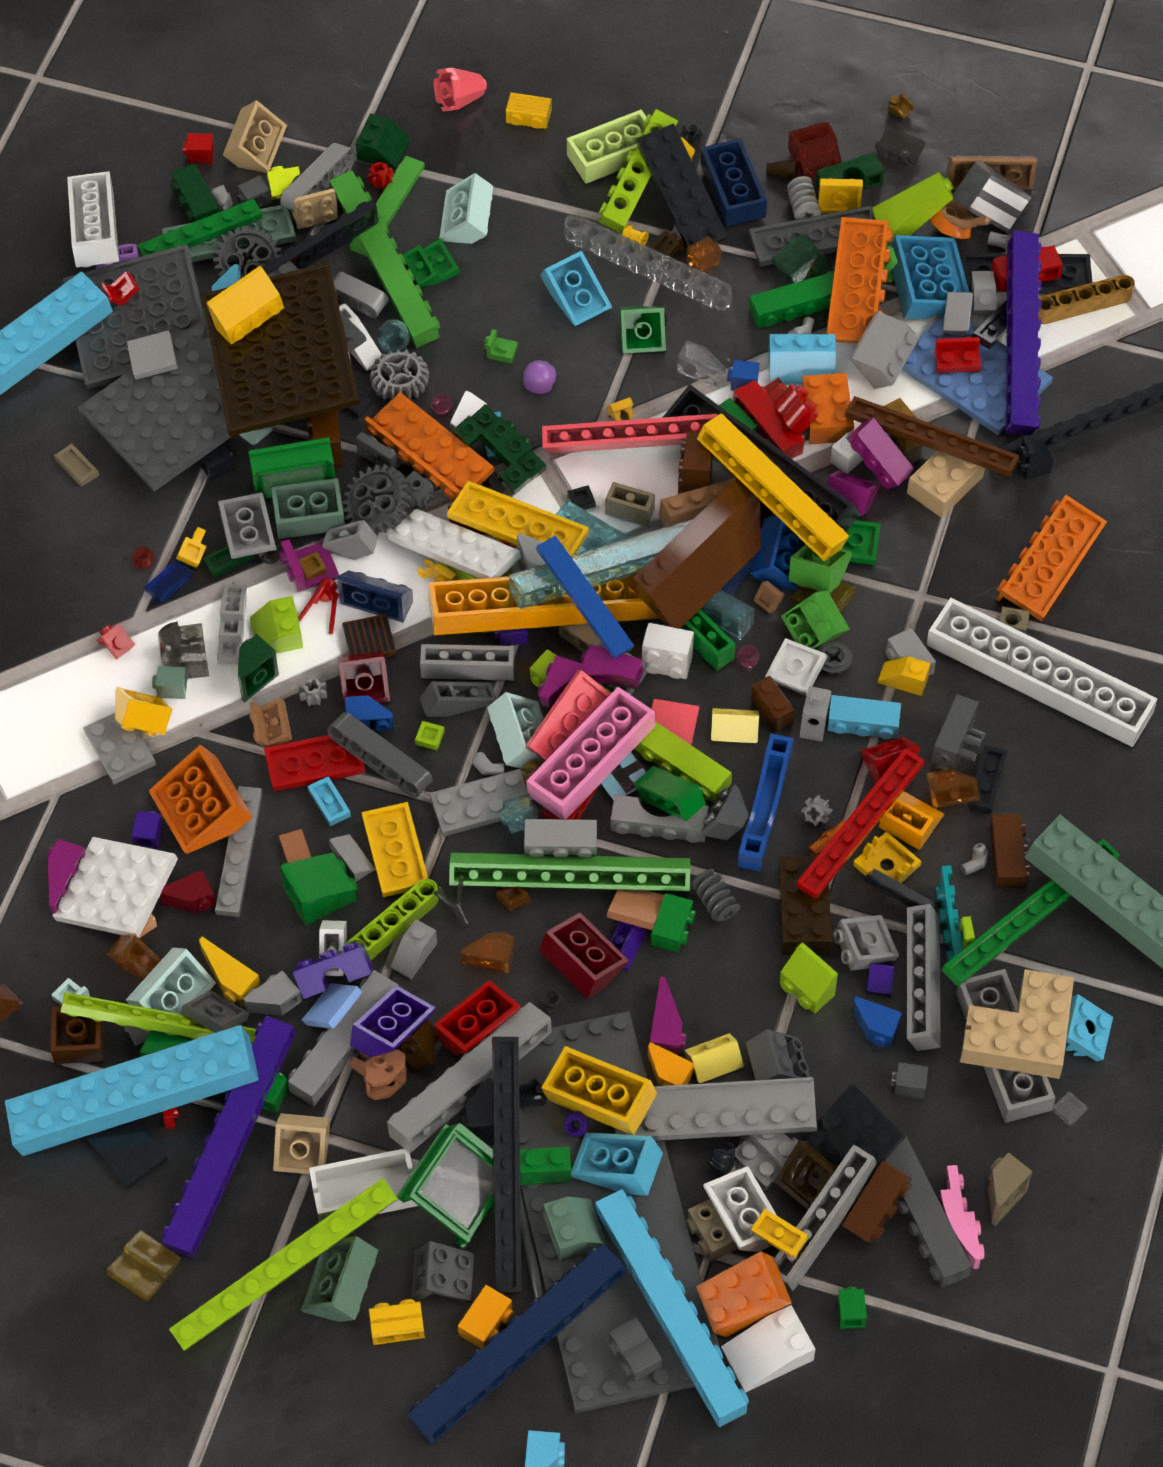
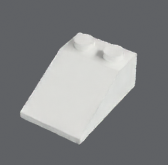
M792 1305L768 1315L721 1346L727 1361L745 1392L813 1361L815 1355V1347Z

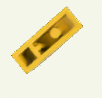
M201 937L199 939L201 952L224 998L243 1007L245 995L251 989L261 986L259 975L204 937Z

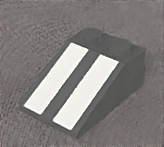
M981 160L973 164L953 194V200L979 217H989L991 224L1007 233L1032 198Z

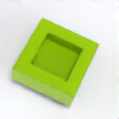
M422 721L415 738V745L438 750L445 728Z

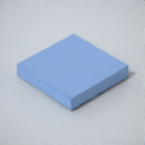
M330 983L327 990L322 993L302 1018V1021L307 1026L334 1029L360 997L362 991L358 986Z

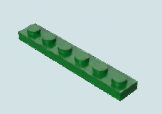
M251 199L138 244L137 249L142 257L186 244L191 248L226 234L229 230L233 231L237 227L241 228L263 219V214L255 200Z

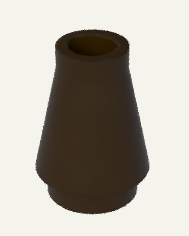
M792 159L767 163L766 174L792 180V178H797L798 163L797 161H792Z

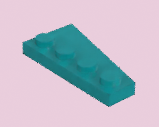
M951 865L941 867L938 887H935L936 902L940 901L941 908L938 910L940 923L944 922L945 929L942 930L943 942L948 944L949 951H946L947 962L963 951L961 931H956L959 928L958 909H953L955 907L954 885L949 886L952 875Z

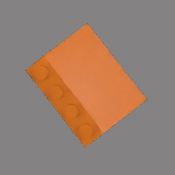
M199 745L148 790L186 854L236 833L253 818L217 756L202 745Z

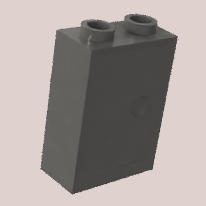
M956 695L934 745L931 771L940 776L952 778L961 757L973 762L976 760L977 753L967 750L965 747L969 744L979 748L986 736L985 732L974 729L979 705L978 701Z

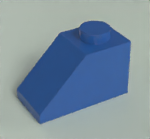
M855 996L852 1012L866 1039L876 1046L891 1048L900 1025L902 1013Z

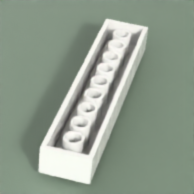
M953 598L949 599L929 630L927 646L1131 747L1135 745L1154 713L1157 698Z

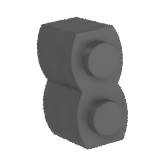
M637 1318L609 1332L610 1341L607 1342L608 1347L614 1356L618 1354L623 1362L620 1365L627 1377L631 1375L637 1381L662 1367L660 1354Z

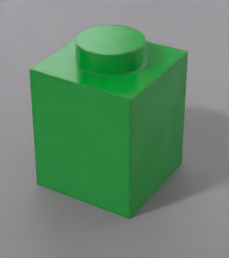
M845 1287L842 1290H838L839 1329L865 1328L867 1314L864 1289Z

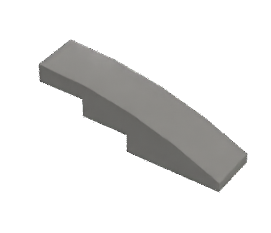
M224 585L220 610L221 621L218 634L217 664L238 665L239 648L243 644L247 585Z

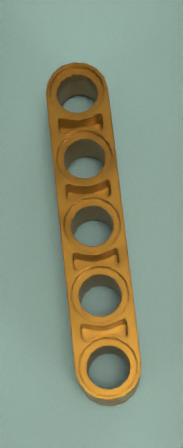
M1119 275L1038 297L1041 300L1038 319H1041V324H1049L1127 303L1132 299L1135 280L1129 275Z

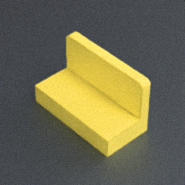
M713 708L712 741L758 742L759 711Z
M730 1033L684 1050L687 1060L694 1063V1072L699 1083L744 1067L738 1042Z

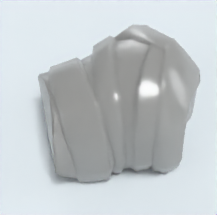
M224 185L210 191L219 210L223 211L233 206L230 193H227Z

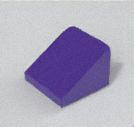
M870 964L867 993L891 996L894 967Z

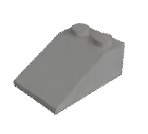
M262 492L218 501L231 559L276 550Z

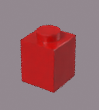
M188 133L187 142H183V154L187 155L188 163L213 164L215 151L213 134Z

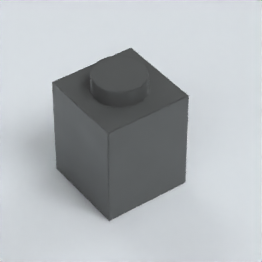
M899 1062L897 1071H892L890 1086H895L894 1095L924 1099L928 1066Z

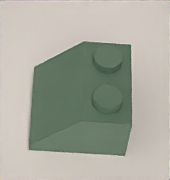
M567 1196L543 1204V1218L559 1261L587 1253L595 1247L599 1248L602 1244L608 1246L591 1199Z

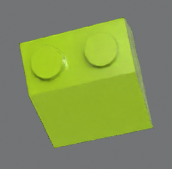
M293 596L270 600L249 617L253 636L258 634L276 650V654L303 648L302 634Z
M802 942L782 969L780 985L786 993L793 994L804 1009H809L815 1014L835 996L838 973Z

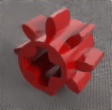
M378 162L369 168L370 174L367 177L369 183H373L374 188L384 189L388 183L393 182V169L388 168L387 163Z

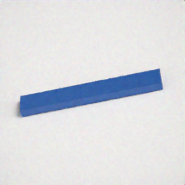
M554 536L537 545L536 551L612 658L615 659L633 649L634 645L559 539Z

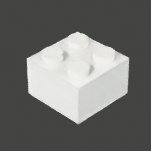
M648 623L642 645V660L645 663L646 671L651 674L668 675L675 679H687L693 657L694 632Z

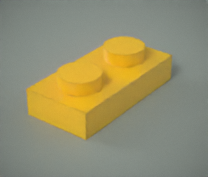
M766 1209L763 1210L751 1228L753 1234L794 1259L809 1238L806 1233Z

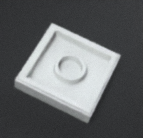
M785 638L765 677L771 676L776 684L807 696L808 687L813 686L827 659V655Z

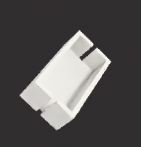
M400 1149L309 1168L319 1222L382 1178H384L393 1193L397 1195L413 1171L410 1153L406 1149ZM397 1199L396 1202L379 1214L419 1205L412 1200L403 1203Z

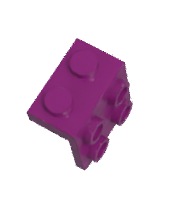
M289 539L281 542L280 560L283 565L286 564L288 579L294 583L297 592L318 586L324 578L333 581L337 580L339 572L330 551L322 547L323 542L295 551ZM317 552L327 568V573L306 581L298 560Z

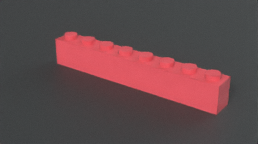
M718 414L542 426L543 449L549 454L681 445V441H686L687 432L700 433L703 425L718 416Z

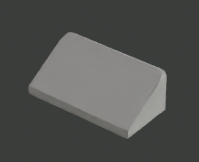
M947 293L942 332L963 337L968 332L973 293Z
M350 834L329 840L330 849L338 859H342L347 872L355 882L375 871L374 866Z

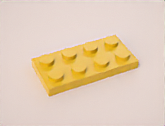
M408 802L361 812L383 898L406 893L419 881L428 879Z

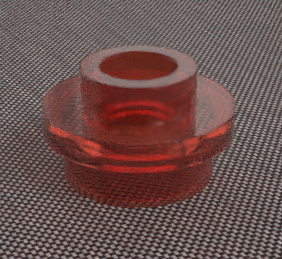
M143 546L134 551L132 561L138 568H148L154 563L155 556L152 550Z

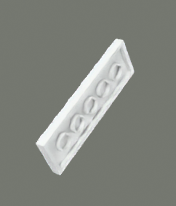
M417 508L388 533L389 541L480 579L501 577L521 558L520 550Z

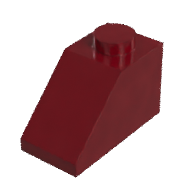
M202 870L164 886L159 896L162 904L191 913L206 911L216 904L214 892Z

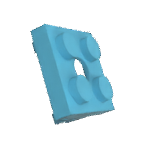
M1079 994L1073 995L1065 1050H1074V1056H1089L1096 1062L1103 1060L1113 1016ZM1087 1020H1090L1094 1025L1093 1034L1088 1033V1029L1085 1026Z

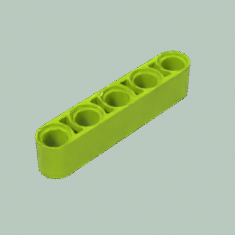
M431 879L419 881L346 944L354 941L357 944L364 942L370 960L375 958L407 931L415 919L420 920L437 905L438 888L435 881ZM425 892H430V893H432L431 895H428V896L423 895V893H425ZM407 907L414 908L413 910H405ZM389 922H396L395 925H387ZM371 937H378V938H379V939L374 940V941H373V940H369Z

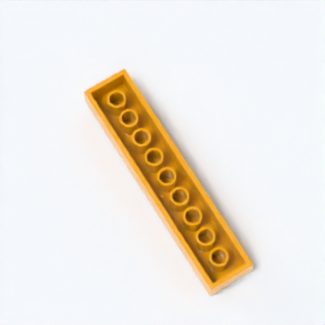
M643 567L581 571L616 621L659 618L627 585ZM553 573L429 582L428 601L434 635L588 624Z

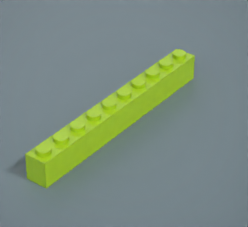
M548 649L530 667L531 681L538 688L541 683H545L548 665L553 663L557 656ZM655 722V727L634 748L641 753V756L646 761L654 762L660 769H665L677 777L680 776L692 784H698L703 790V798L705 800L709 799L713 803L717 801L716 797L718 794L732 784V772L657 722Z
M384 1178L380 1179L169 1330L182 1349L186 1351L392 1205L398 1198Z

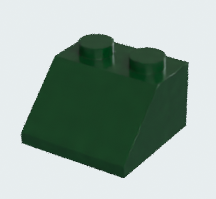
M370 113L355 143L357 160L370 164L378 162L387 163L388 168L396 170L410 142V137L390 118Z
M258 634L251 639L245 640L239 648L237 676L241 699L244 703L279 676L276 650Z

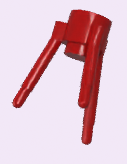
M328 578L321 580L313 596L298 616V621L303 619L313 603L317 604L319 600L322 602L332 600L329 634H333L337 600L339 598V593L336 592L338 585L335 581Z

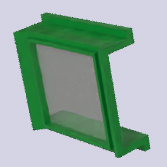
M329 437L249 450L255 494L262 492L264 499L272 498L271 487L335 479Z
M458 1123L452 1126L444 1124L396 1197L403 1203L410 1200L414 1201L456 1234L458 1238L454 1243L463 1249L469 1243L471 1236L493 1204V1149L462 1124Z

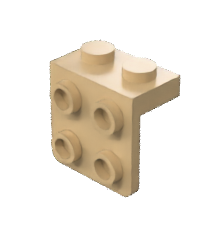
M334 189L294 199L295 211H290L297 229L338 219Z

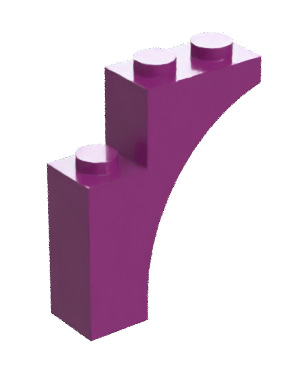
M590 644L588 651L583 652L580 663L556 656L554 662L548 665L545 683H541L538 689L541 705L551 708L577 670H582L598 684H616L637 689L644 672L643 660L626 654L613 659L606 648Z

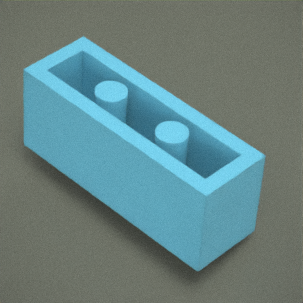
M832 695L827 731H833L838 734L851 733L859 736L896 739L899 729L901 703Z

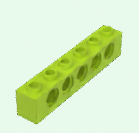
M655 109L653 115L648 114L643 123V126L646 127L644 133L639 132L636 138L673 123L676 126L678 120ZM636 147L635 151L630 149L625 159L628 164L626 168L621 167L616 177L619 179L617 186L612 185L607 195L611 198L608 204L603 203L598 213L602 215L599 223L620 234L624 230L651 176L638 147ZM632 168H639L641 173H635ZM623 185H629L632 191L625 190ZM614 203L622 204L623 209H618Z

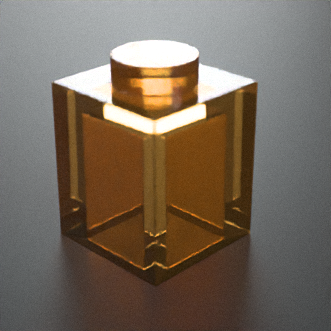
M709 236L687 248V262L699 275L720 264L721 248Z

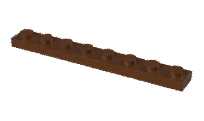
M856 396L853 397L845 411L846 418L860 423L875 418L887 433L1011 477L1019 462L1020 455Z

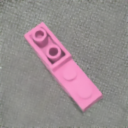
M957 1165L947 1166L945 1173L947 1190H940L938 1200L972 1268L979 1269L980 1261L984 1259V1246L979 1244L978 1236L981 1235L980 1221L975 1220L974 1211L967 1212L966 1197L962 1198L961 1189H964L963 1174H958Z

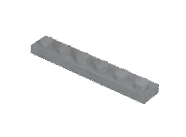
M238 786V793L253 818L236 833L229 835L215 908L216 915L240 917L263 794L262 788Z

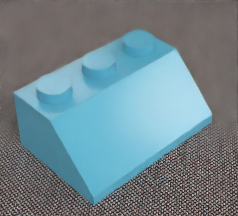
M770 334V385H790L791 383L802 385V378L805 375L836 373L835 334Z

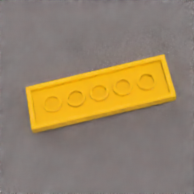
M471 481L466 482L447 512V518L515 545H517V535L519 533L542 542L556 536L572 559H574L589 534V527Z

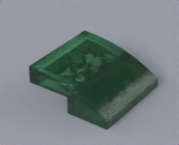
M803 233L772 258V263L787 276L786 281L789 284L824 275L832 268L819 249Z

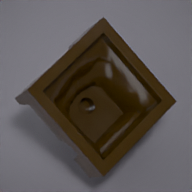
M798 1141L774 1182L809 1210L838 1166L830 1163L824 1156L812 1148L810 1141Z

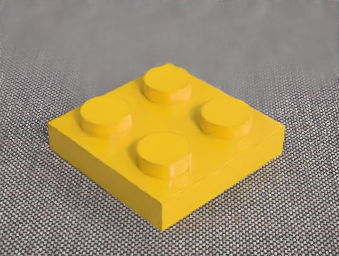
M820 179L818 196L820 212L835 213L861 208L863 180Z

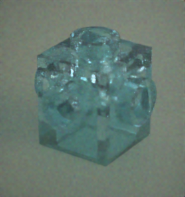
M528 793L503 801V812H500V817L503 825H507L511 833L525 831V819H538V809Z

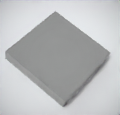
M169 330L127 341L135 380L178 369Z

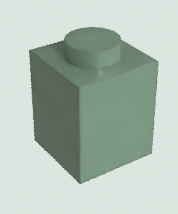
M158 666L157 675H153L152 688L156 689L157 696L160 698L185 699L188 682L186 667Z

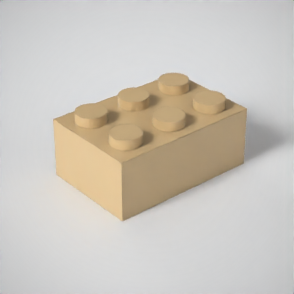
M937 451L909 478L907 494L942 518L983 478L985 468Z

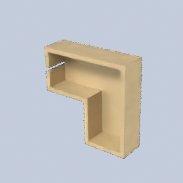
M1025 969L1017 1013L969 1005L960 1062L1060 1079L1064 1062L1074 977Z

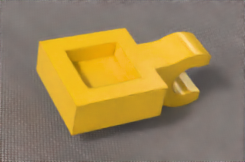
M197 527L191 539L185 537L176 559L197 568L206 549V546L201 544L206 530Z
M429 559L424 560V566L429 569L423 570L420 567L417 569L418 575L421 578L432 577L434 582L457 580V573L439 563L435 565Z

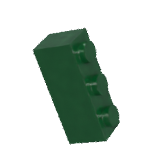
M195 164L171 172L173 181L170 182L172 191L174 194L178 193L179 203L182 208H186V215L190 223L219 212V207Z

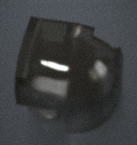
M178 621L163 626L159 630L158 645L162 666L186 667L188 679L210 676L202 623L179 626Z

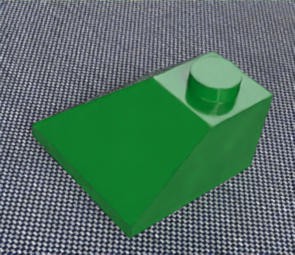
M619 307L623 354L666 351L664 307Z

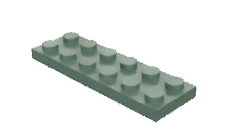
M281 205L260 209L263 219L246 225L249 231H252L254 226H256L257 233L264 229L265 237L272 234L271 242L277 240L278 245L296 241L289 210ZM188 224L163 228L162 232L166 234ZM245 226L240 228L241 232L244 231ZM229 232L189 248L192 262L215 258L214 250H219L217 242L223 243L222 236L229 238ZM240 244L238 247L246 249L249 246L247 244Z

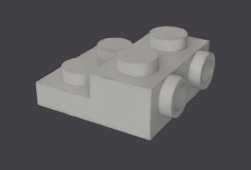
M882 915L841 919L833 929V941L840 945L842 949V962L848 964L850 971L869 969L870 964L896 961L899 957Z
M784 1133L750 1135L746 1141L735 1149L734 1160L742 1168L748 1166L758 1184L766 1191L775 1184L774 1180L798 1140L795 1137L790 1139Z

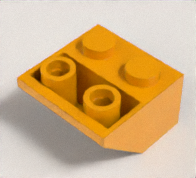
M903 791L880 819L879 828L920 850L943 818L944 813Z

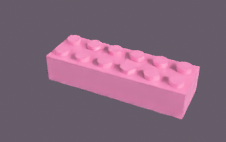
M617 687L526 781L528 796L560 819L566 820L655 727V711Z

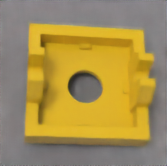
M885 832L880 838L875 836L871 844L869 842L866 844L863 853L854 860L853 866L865 876L871 870L876 869L902 883L921 866V860L888 832ZM885 859L891 860L894 863V868L889 871L883 870L880 866L881 861Z

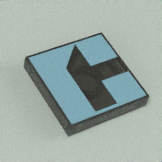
M631 751L601 782L599 787L613 804L614 795L632 797L638 794L634 782L647 771Z

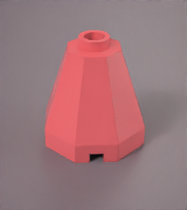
M456 68L438 69L436 74H439V77L434 78L433 82L435 99L438 104L442 103L444 106L440 107L442 111L458 110L483 96L487 88L486 80L481 74Z

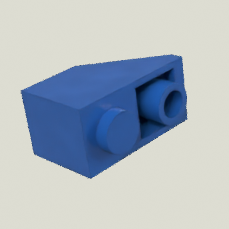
M370 696L345 697L346 713L354 716L371 730L378 732L394 730L393 713Z

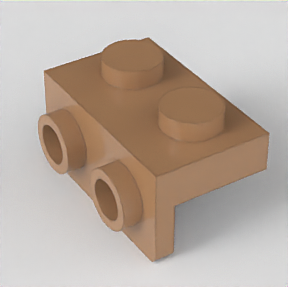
M278 698L261 707L255 702L250 703L251 713H249V716L254 725L255 732H253V737L258 745L266 748L292 741L286 705L283 699Z

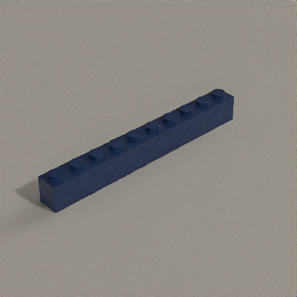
M604 1244L599 1248L595 1247L590 1250L582 1263L572 1266L568 1270L567 1276L560 1282H554L542 1298L533 1300L528 1306V1310L521 1316H515L502 1333L497 1332L494 1334L486 1347L482 1350H476L470 1356V1361L463 1367L459 1366L454 1369L446 1382L436 1385L431 1390L430 1396L423 1402L418 1401L415 1403L408 1414L413 1426L431 1445L619 1281L626 1274L624 1264Z

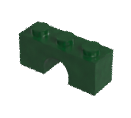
M872 152L817 170L815 185L819 190L820 179L863 180V189L866 190L883 184L885 170L875 153Z

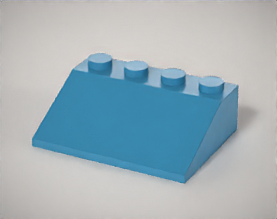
M895 235L890 246L894 249L898 263L892 269L904 319L924 320L944 315L948 292H969L955 238Z

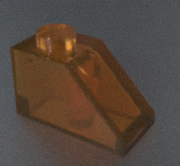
M952 769L927 773L933 808L980 800L976 778Z
M505 932L488 933L462 948L461 964L509 973L515 950V936H510Z
M120 935L107 953L123 970L142 980L161 961L136 935Z

